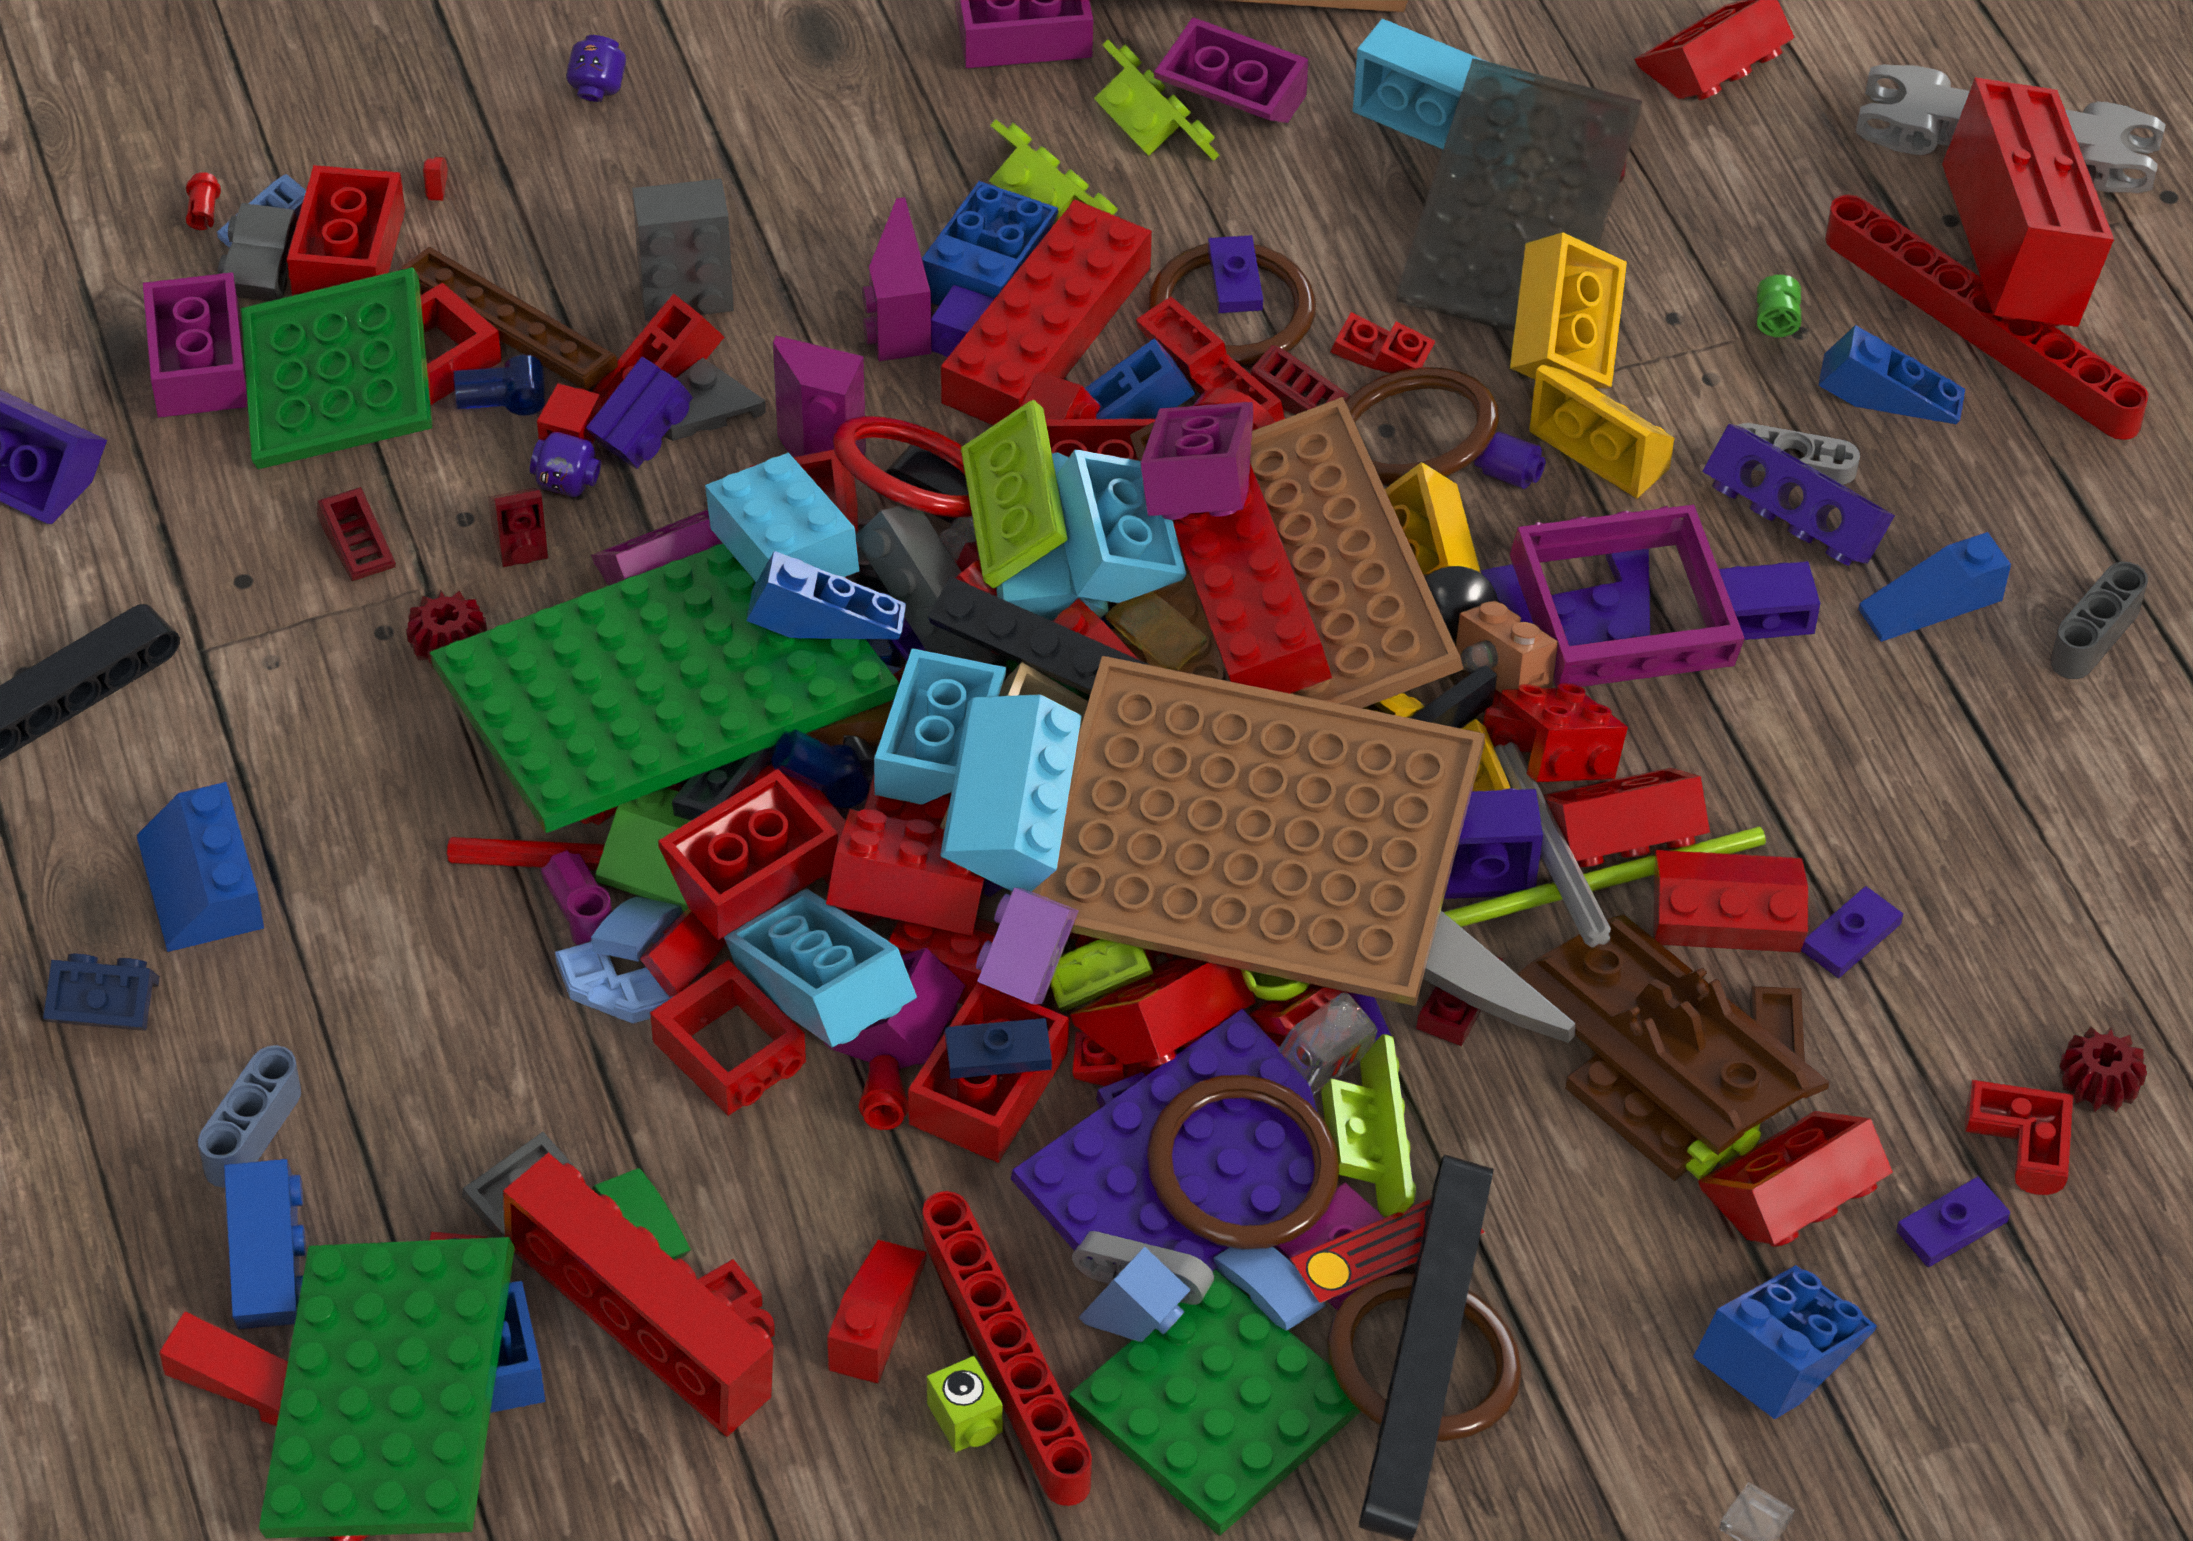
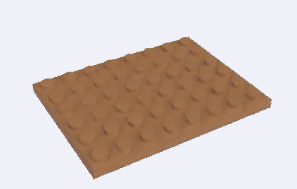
M1338 398L1252 431L1250 463L1322 643L1332 675V679L1291 694L1364 708L1464 670L1460 655L1344 398ZM1184 558L1183 562L1187 575L1182 581L1123 601L1147 664L1229 681Z
M1102 656L1078 735L1057 870L1032 892L1079 910L1071 933L1416 1006L1483 752L1485 733Z

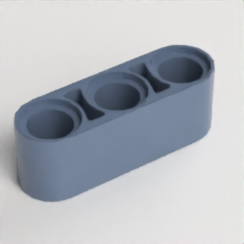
M274 1045L260 1049L251 1058L200 1132L198 1148L204 1175L208 1182L214 1186L225 1188L224 1165L257 1162L299 1101L301 1086L296 1059L287 1048Z

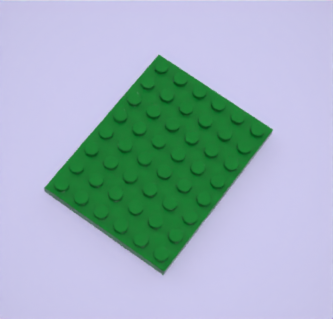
M724 544L715 545L707 550L669 562L666 565L642 574L628 577L623 581L585 593L580 597L542 609L515 621L498 625L488 631L455 641L430 652L432 667L545 833L749 756L751 753L764 748L767 749L895 699L899 687L898 680L865 639L789 638L746 621L752 589L756 582Z

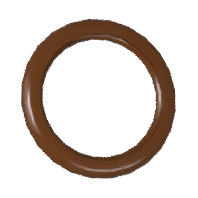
M1208 243L1182 252L1163 267L1155 277L1149 291V310L1170 297L1175 285L1182 277L1195 269L1210 265ZM1254 244L1257 266L1275 274L1286 283L1294 299V312L1288 325L1271 338L1253 344L1225 345L1227 354L1242 367L1255 365L1271 345H1275L1287 352L1296 347L1310 330L1316 315V298L1311 283L1301 269L1283 254Z
M1420 367L1400 370L1373 380L1359 388L1345 400L1354 423L1374 404L1405 391L1441 389L1455 392L1471 401L1476 410L1477 422L1470 435L1454 449L1441 456L1422 462L1445 477L1467 467L1483 454L1492 442L1499 422L1498 405L1489 389L1478 379L1461 371L1447 368ZM1372 460L1383 486H1390L1421 463L1386 464Z
M1221 1075L1193 1084L1175 1095L1160 1111L1150 1131L1147 1148L1149 1177L1163 1205L1175 1220L1193 1234L1221 1246L1241 1250L1266 1249L1292 1241L1310 1230L1327 1212L1337 1191L1340 1170L1337 1147L1327 1124L1313 1106L1292 1089L1265 1078L1250 1075ZM1236 1098L1260 1101L1282 1111L1303 1131L1312 1149L1314 1173L1312 1184L1305 1199L1294 1211L1270 1223L1243 1226L1224 1222L1206 1214L1192 1203L1183 1192L1174 1173L1172 1159L1174 1141L1182 1124L1193 1112L1209 1103Z
M1414 1274L1382 1277L1363 1285L1342 1302L1331 1320L1327 1338L1329 1362L1338 1385L1357 1409L1379 1425H1381L1386 1399L1370 1387L1359 1372L1353 1350L1355 1332L1363 1317L1374 1307L1387 1301L1408 1299ZM1469 1290L1463 1316L1478 1327L1490 1343L1495 1355L1496 1373L1492 1388L1486 1398L1476 1407L1461 1414L1442 1416L1437 1441L1440 1442L1468 1438L1493 1426L1509 1411L1516 1399L1522 1376L1518 1347L1509 1327L1494 1308Z

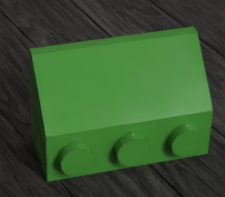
M663 788L618 806L595 874L596 882L647 899L680 905L683 911L688 909L658 847V840L690 822V820L674 816L672 800L679 793L678 791Z

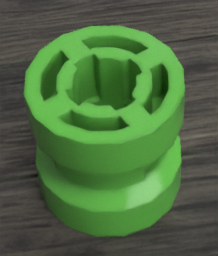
M1772 275L1763 279L1757 286V303L1759 305L1757 309V326L1760 331L1772 337L1792 335L1801 326V308L1799 306L1801 303V286L1799 282L1787 275Z

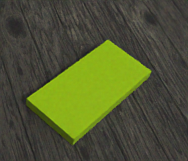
M1034 400L1029 401L961 447L983 581L993 589L1068 540L1044 410Z

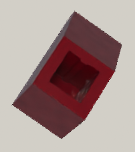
M529 488L488 496L491 526L502 566L508 567L548 559L541 491L537 488Z

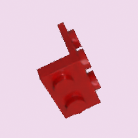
M1561 683L1557 688H1541L1535 685L1522 684L1518 689H1504L1501 692L1500 702L1537 730L1526 772L1535 782L1615 779L1628 726L1613 716L1610 708L1598 704L1585 694V689L1578 685Z

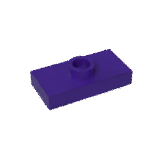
M1252 235L1208 238V253L1218 313L1263 311V295Z
M1865 886L1806 937L1801 951L1839 979L1901 925L1904 913Z
M1977 1176L1898 1221L1896 1232L1929 1268L2007 1223L2011 1212Z

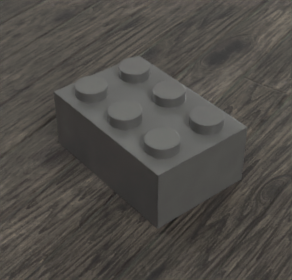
M722 178L632 188L639 284L645 321L652 320L673 293L700 315L734 311L729 218Z

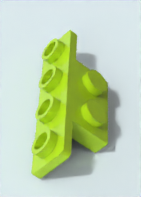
M1107 39L1102 46L1124 69L1094 98L1098 104L1148 156L1180 126L1214 161L1219 154L1210 145L1215 139L1211 132L1198 119L1192 125L1185 119L1191 112L1174 94L1168 99L1161 94L1167 87L1160 80L1155 79L1154 74L1149 69L1142 75L1137 69L1142 64L1141 60L1125 44L1118 50Z
M996 119L991 123L990 126L1008 144L1015 148L1013 153L990 178L989 181L994 186L1058 207V214L1053 225L1074 199L1112 215L1118 211L1117 207L1099 192L1094 198L1088 195L1085 191L1089 185L1071 169L1065 175L1060 172L1057 167L1061 162L1043 146H1040L1037 151L1028 146L1032 139L1016 124L1012 123L1006 128Z
M1382 1034L1360 1058L1362 1086L1331 1078L1322 1087L1321 1094L1325 1123L1337 1147L1340 1167L1339 1175L1375 1183L1378 1212L1386 1218L1398 1212L1404 1213L1413 1205L1416 1196V1185L1412 1181L1409 1158L1410 1142L1406 1136L1404 1121L1405 1102L1401 1097L1398 1076L1399 1059L1396 1057L1393 1036Z

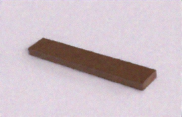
M430 246L398 269L399 271L411 267L414 268L419 276L420 294L426 293L443 282L498 330L500 341L582 389L588 390L618 367L617 358L614 353Z

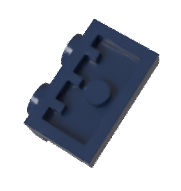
M75 953L68 954L67 961L51 960L43 1015L44 1020L54 1023L146 1031L152 986L158 987L160 977L153 970L147 968L146 961L118 958L116 965L97 964V957Z

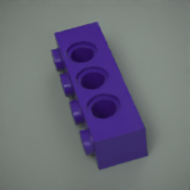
M1733 424L1727 425L1702 471L1715 479L1712 487L1734 499L1737 498L1738 494L1743 495L1753 501L1749 507L1752 511L1771 521H1774L1776 516L1790 523L1787 529L1788 532L1808 543H1812L1814 538L1828 545L1825 552L1827 555L1850 566L1852 560L1869 563L1895 517L1889 511L1753 432ZM1762 464L1765 468V478L1759 486L1755 487L1751 481V473L1757 465ZM1800 486L1803 491V501L1800 506L1792 509L1789 504V494L1793 488ZM1838 508L1842 516L1841 524L1836 530L1831 532L1827 527V516L1831 510Z

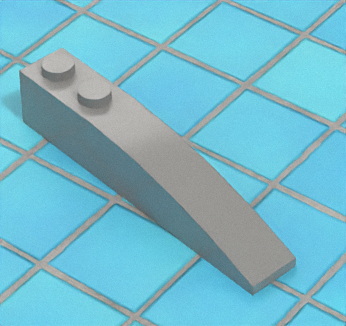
M1440 911L1423 976L1424 980L1471 1006L1517 1026L1567 1043L1575 1036V1023L1445 913Z

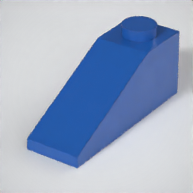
M1155 338L1085 387L1087 392L1101 406L1096 414V419H1156L1160 408L1178 407L1195 395L1194 390L1178 364Z
M1986 532L1942 548L1860 602L1858 610L1880 642L2003 601L2011 563L1990 534Z

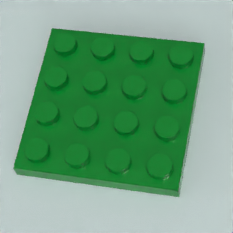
M413 267L241 308L251 458L257 469L433 429L419 276Z
M1215 1270L1213 1271L1214 1281L1199 1304L1191 1305L1179 1302L1177 1305L1184 1313L1164 1335L1155 1328L1142 1342L1136 1340L1129 1342L1069 1393L1068 1405L1220 1536L1361 1411L1351 1403L1339 1387L1332 1367L1289 1330L1286 1331L1274 1324L1247 1295Z

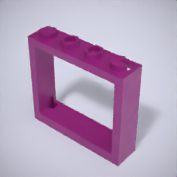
M1694 504L1669 508L1667 505L1659 509L1638 512L1621 511L1614 515L1591 518L1576 517L1568 521L1552 523L1536 522L1535 525L1517 528L1509 555L1533 624L1558 641L1553 678L1556 688L1561 683L1585 687L1735 666L1745 638ZM1676 545L1706 628L1569 646L1542 571L1541 562Z

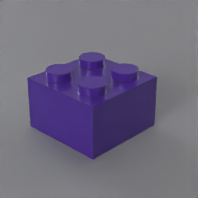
M1508 788L1496 791H1472L1444 899L1500 897L1536 887L1543 839L1536 789L1517 790Z

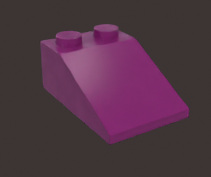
M905 197L896 198L869 265V286L862 287L864 309L866 313H870V317L863 318L865 341L867 345L874 344L878 361L931 354V294Z
M1252 402L1159 409L1140 463L1148 516L1161 515L1164 519L1175 520L1184 518L1190 513L1209 512L1212 516H1227L1235 513L1237 510H1243L1249 487L1253 426Z

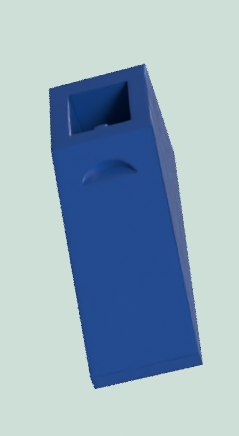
M1857 325L1851 328L1824 353L1818 386L1855 407L1950 424H1957L1960 421L1965 388Z
M774 551L752 589L746 621L789 638L899 639L902 633L906 603L894 599L887 594L879 593L851 582L845 577L834 575L806 564L800 559L791 558Z

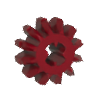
M440 589L437 598L431 599L422 596L420 607L410 608L406 635L407 641L410 643L411 648H413L417 660L428 659L432 666L431 651L487 631L486 618L483 617V612L480 611V607L477 605L476 599L465 600L460 591L451 597H446Z
M2090 1026L2088 1031L2084 1033V1037L2074 1035L2068 1043L2066 1052L2062 1054L2059 1068L2061 1069L2060 1073L2063 1075V1090L2074 1092L2075 1104L2087 1100L2092 1103L2094 1112L2101 1108L2102 1104H2106L2116 1113L2123 1102L2133 1103L2138 1097L2141 1085L2145 1083L2147 1066L2143 1064L2145 1059L2143 1055L2144 1049L2131 1047V1034L2118 1038L2114 1036L2112 1027L2104 1034H2099Z

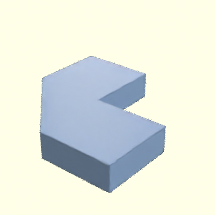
M592 941L555 952L556 963L570 1000L627 1022L637 1023L651 1019L650 1012L673 997H669L646 967L617 975L609 955L593 952Z

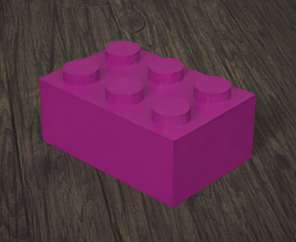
M955 0V11L966 68L1092 58L1093 16L1089 0Z
M233 272L143 283L150 375L158 418L248 407L240 310Z

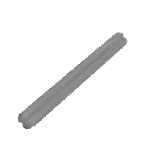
M1512 742L1505 746L1499 744L1496 746L1495 751L1510 787L1517 790L1536 789L1543 831L1541 856L1584 942L1590 947L1598 944L1605 945L1610 940L1609 932L1611 928L1537 782L1526 774L1528 765L1519 747Z

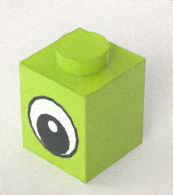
M975 1356L927 1376V1405L955 1453L970 1446H983L990 1442L997 1434L1003 1432V1404Z

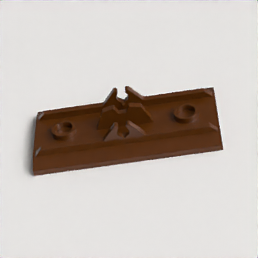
M1624 914L1606 919L1611 930L1609 932L1610 940L1605 945L1598 944L1590 947L1584 942L1581 934L1533 960L1517 973L1518 976L1575 1023V1036L1717 1155L1743 1137L1745 1132L1803 1097L1806 1099L1829 1088V1081L1727 999L1718 979L1710 983L1703 979L1707 974L1705 968L1693 971Z

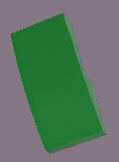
M640 1168L592 1187V1190L599 1196L602 1194L609 1196L618 1205L623 1217L636 1228L642 1226L649 1230L658 1241L660 1248L672 1259L682 1258L691 1250L666 1203Z

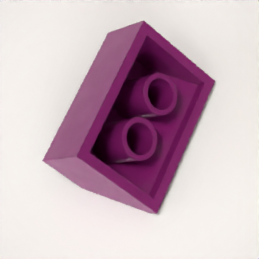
M1194 17L1191 18L1154 71L1155 79L1270 121L1288 123L1307 96V58Z
M776 335L773 340L777 436L792 457L833 450V436L836 429L848 419L865 416L863 356ZM866 438L857 440L855 443L863 455L866 452Z
M706 509L594 553L591 557L609 586L628 577L642 574L666 565L669 562L680 560L723 543L711 530L709 512Z

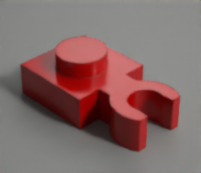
M734 1259L697 1279L711 1292L716 1290L722 1293L733 1305L735 1313L749 1325L755 1323L762 1327L770 1338L775 1336L772 1316L767 1311L760 1309L763 1306L761 1292Z

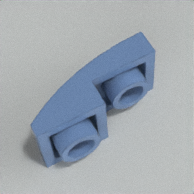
M638 896L626 900L605 918L592 935L593 952L639 962V958L645 953L650 943H656L664 936L662 932L682 914V907Z
M1230 1247L1214 1257V1262L1218 1266L1217 1271L1232 1284L1249 1293L1251 1300L1274 1324L1286 1331L1325 1307V1301L1322 1303L1318 1302L1295 1265L1273 1247L1244 1250Z

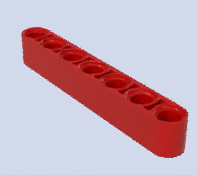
M936 1192L924 1202L922 1210L925 1248L997 1396L1003 1404V1408L1045 1494L1058 1505H1077L1086 1499L1091 1489L1092 1455L1090 1448L968 1203L961 1195L955 1192ZM948 1223L953 1225L943 1226L940 1224ZM969 1263V1264H973V1265L962 1266V1265H959V1264ZM988 1303L992 1304V1306L984 1307L979 1306V1304ZM1001 1344H1010V1345H1013V1346H1012V1347H1008V1348H1003V1347H999L998 1345H1001ZM1023 1385L1033 1386L1034 1388L1020 1389L1018 1387ZM1052 1427L1055 1430L1046 1432L1039 1430V1428ZM1063 1469H1072L1076 1472L1072 1474H1064L1059 1471Z

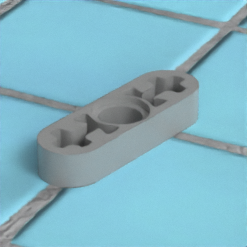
M1753 423L1737 425L1746 428L1782 450L1793 448L1801 451L1805 456L1799 460L1842 485L1851 482L1857 475L1860 453L1857 447L1848 441ZM1814 455L1819 456L1818 461L1813 460ZM1834 460L1843 461L1842 464H1835L1833 462ZM1762 464L1757 465L1753 469L1765 472Z
M1090 1231L1081 1245L1077 1246L1072 1254V1261L1080 1272L1093 1280L1110 1284L1130 1261L1146 1247L1190 1289L1180 1302L1191 1305L1199 1304L1214 1281L1211 1269L1203 1261L1192 1255L1096 1231Z

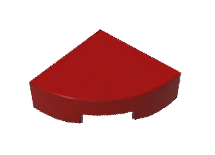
M445 157L427 158L424 161L423 176L428 200L444 201L448 173Z

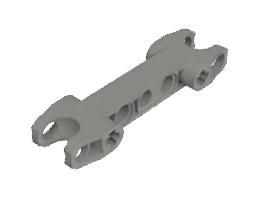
M1886 64L1870 68L1865 94L1872 100L1884 104L1869 103L1861 106L1856 133L1867 141L1885 146L1894 151L1914 155L1929 154L1935 150L1937 144L1949 146L1969 91L1952 88L1951 81L1947 75L1931 68L1915 65ZM1883 78L1891 79L1898 84L1899 89L1883 88L1876 81ZM2108 102L2090 103L2085 107L2083 113L2065 109L2095 190L2142 193L2152 190L2158 164L2149 156L2139 153L2149 154L2160 150L2165 124L2161 120L2128 106ZM1869 119H1879L1889 122L1890 126L1884 129H1876L1871 127L1867 121ZM2136 128H2146L2152 131L2154 136L2141 138L2130 134V132ZM2123 168L2141 170L2146 176L2140 179L2130 178L2125 175Z

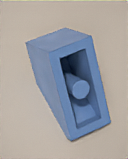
M1144 1247L1078 1318L1085 1325L1142 1342L1155 1328L1164 1335L1181 1317L1184 1311L1177 1304L1187 1295L1190 1289Z

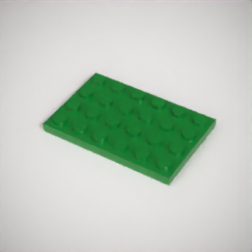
M509 1237L308 1246L259 1530L266 1539L473 1531L515 1250Z

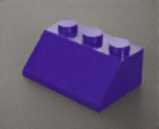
M0 389V501L46 524H53L92 483L107 440Z

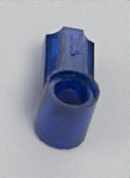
M514 356L507 360L504 367L454 371L457 409L506 406L511 413L528 416L539 412L544 407V367L542 362L533 356Z
M796 729L792 732L785 731L776 742L775 752L771 758L774 769H779L782 773L825 792L829 802L835 807H854L860 804L869 793V783L859 757L850 746H830Z

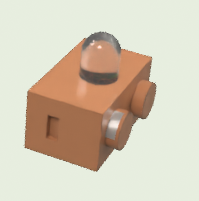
M1493 601L1485 602L1481 606L1464 611L1459 615L1456 649L1460 655L1464 670L1473 673L1481 666L1487 665L1497 674L1495 689L1500 693L1504 689H1518L1522 684L1552 688L1558 641L1541 631L1538 626L1528 622H1520V616L1510 611L1504 604Z

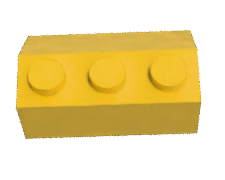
M1563 232L1526 243L1510 369L1535 379L1536 369L1543 364L1567 371L1578 379L1589 383L1594 388L1606 389L1612 387L1627 262Z
M1543 364L1536 369L1529 432L1636 499L1670 469L1675 438L1667 434L1662 428L1654 426L1630 411L1625 405L1617 403L1596 390L1589 383L1578 379L1567 371Z
M1421 462L1385 489L1423 575L1448 566H1463L1480 572L1456 483Z

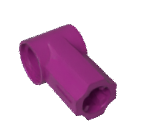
M564 851L552 856L549 863L541 869L543 881L569 924L572 941L576 945H581L592 941L591 937L612 912L609 893L603 887L598 886L581 855Z

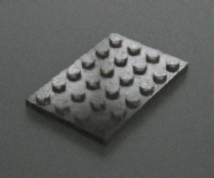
M1472 58L1396 293L1397 302L1514 332L1525 244L1563 232L1591 246L1599 247L1642 110V100Z

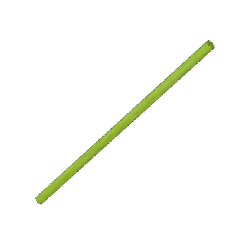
M1755 827L1670 851L1733 854L1765 845L1766 838L1763 829ZM1655 855L1588 872L1583 875L1592 892L1654 875ZM1555 882L1444 911L1443 913L1460 927L1560 901L1563 898Z

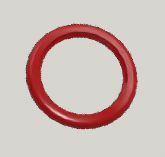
M881 416L851 418L836 429L833 436L835 455L856 479L872 490L905 506L934 515L954 518L972 517L969 495L940 494L905 483L871 463L855 444L857 440L864 438H885L901 441L927 450L945 459L965 474L961 453L962 445L920 425Z

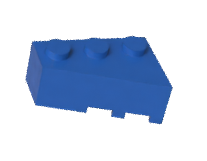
M287 1159L224 1165L232 1315L239 1330L295 1324L303 1275L299 1273V1256H306L304 1225H298L297 1206H303L301 1175H292Z

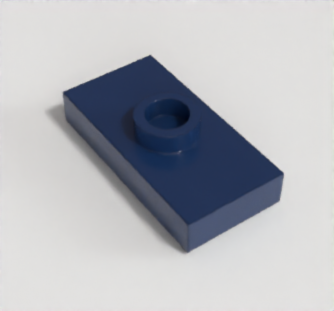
M1046 1018L945 1027L950 1079L1052 1070Z

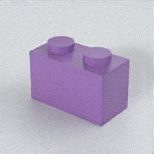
M1014 887L1012 894H1005L998 905L994 921L1000 923L993 942L987 940L978 956L976 968L982 971L977 982L1028 1003L1042 1004L1079 910L1027 889Z

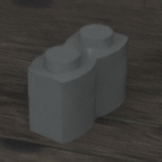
M242 203L237 216H231L228 225V240L232 244L228 254L222 255L220 258L218 274L233 272L237 297L264 301L283 298L289 276L287 256L298 221L293 209Z

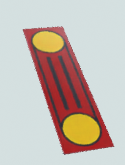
M1430 1199L1408 1208L1404 1213H1395L1290 1259L1318 1302L1327 1301L1417 1262Z

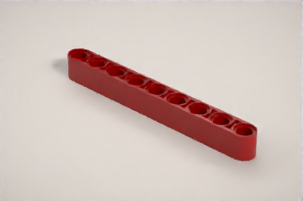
M1848 194L1841 195L1832 201L1825 241L1832 250L2114 439L2127 440L2138 435L2141 430L2149 396L2143 385L2055 326L2024 319L2007 320L1993 315L1980 276L1864 199Z

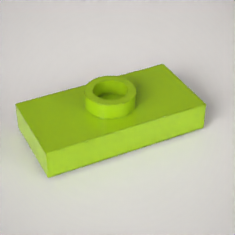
M1099 939L1061 955L1050 987L1059 1009L1065 1012L1152 975L1154 972L1144 948Z

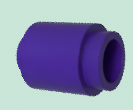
M1497 432L1483 454L1474 460V465L1481 468L1483 474L1525 489L1532 482L1537 483L1543 474L1546 460L1541 456L1542 450L1540 446L1503 432Z

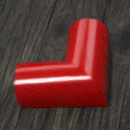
M1972 1080L1966 1107L1965 1132L2016 1139L2015 1183L2018 1187L2035 1195L2057 1193L2064 1188L2068 1179L2073 1094Z

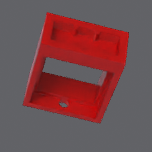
M443 282L421 295L423 329L425 333L437 326L458 345L427 364L430 406L502 362L498 330Z
M730 960L725 961L650 1012L653 1043L727 1116L742 1106H749L755 1103L765 1090L781 1079H788L794 1076L802 1065L806 1063L805 1033ZM738 1005L774 1041L727 1072L691 1036Z

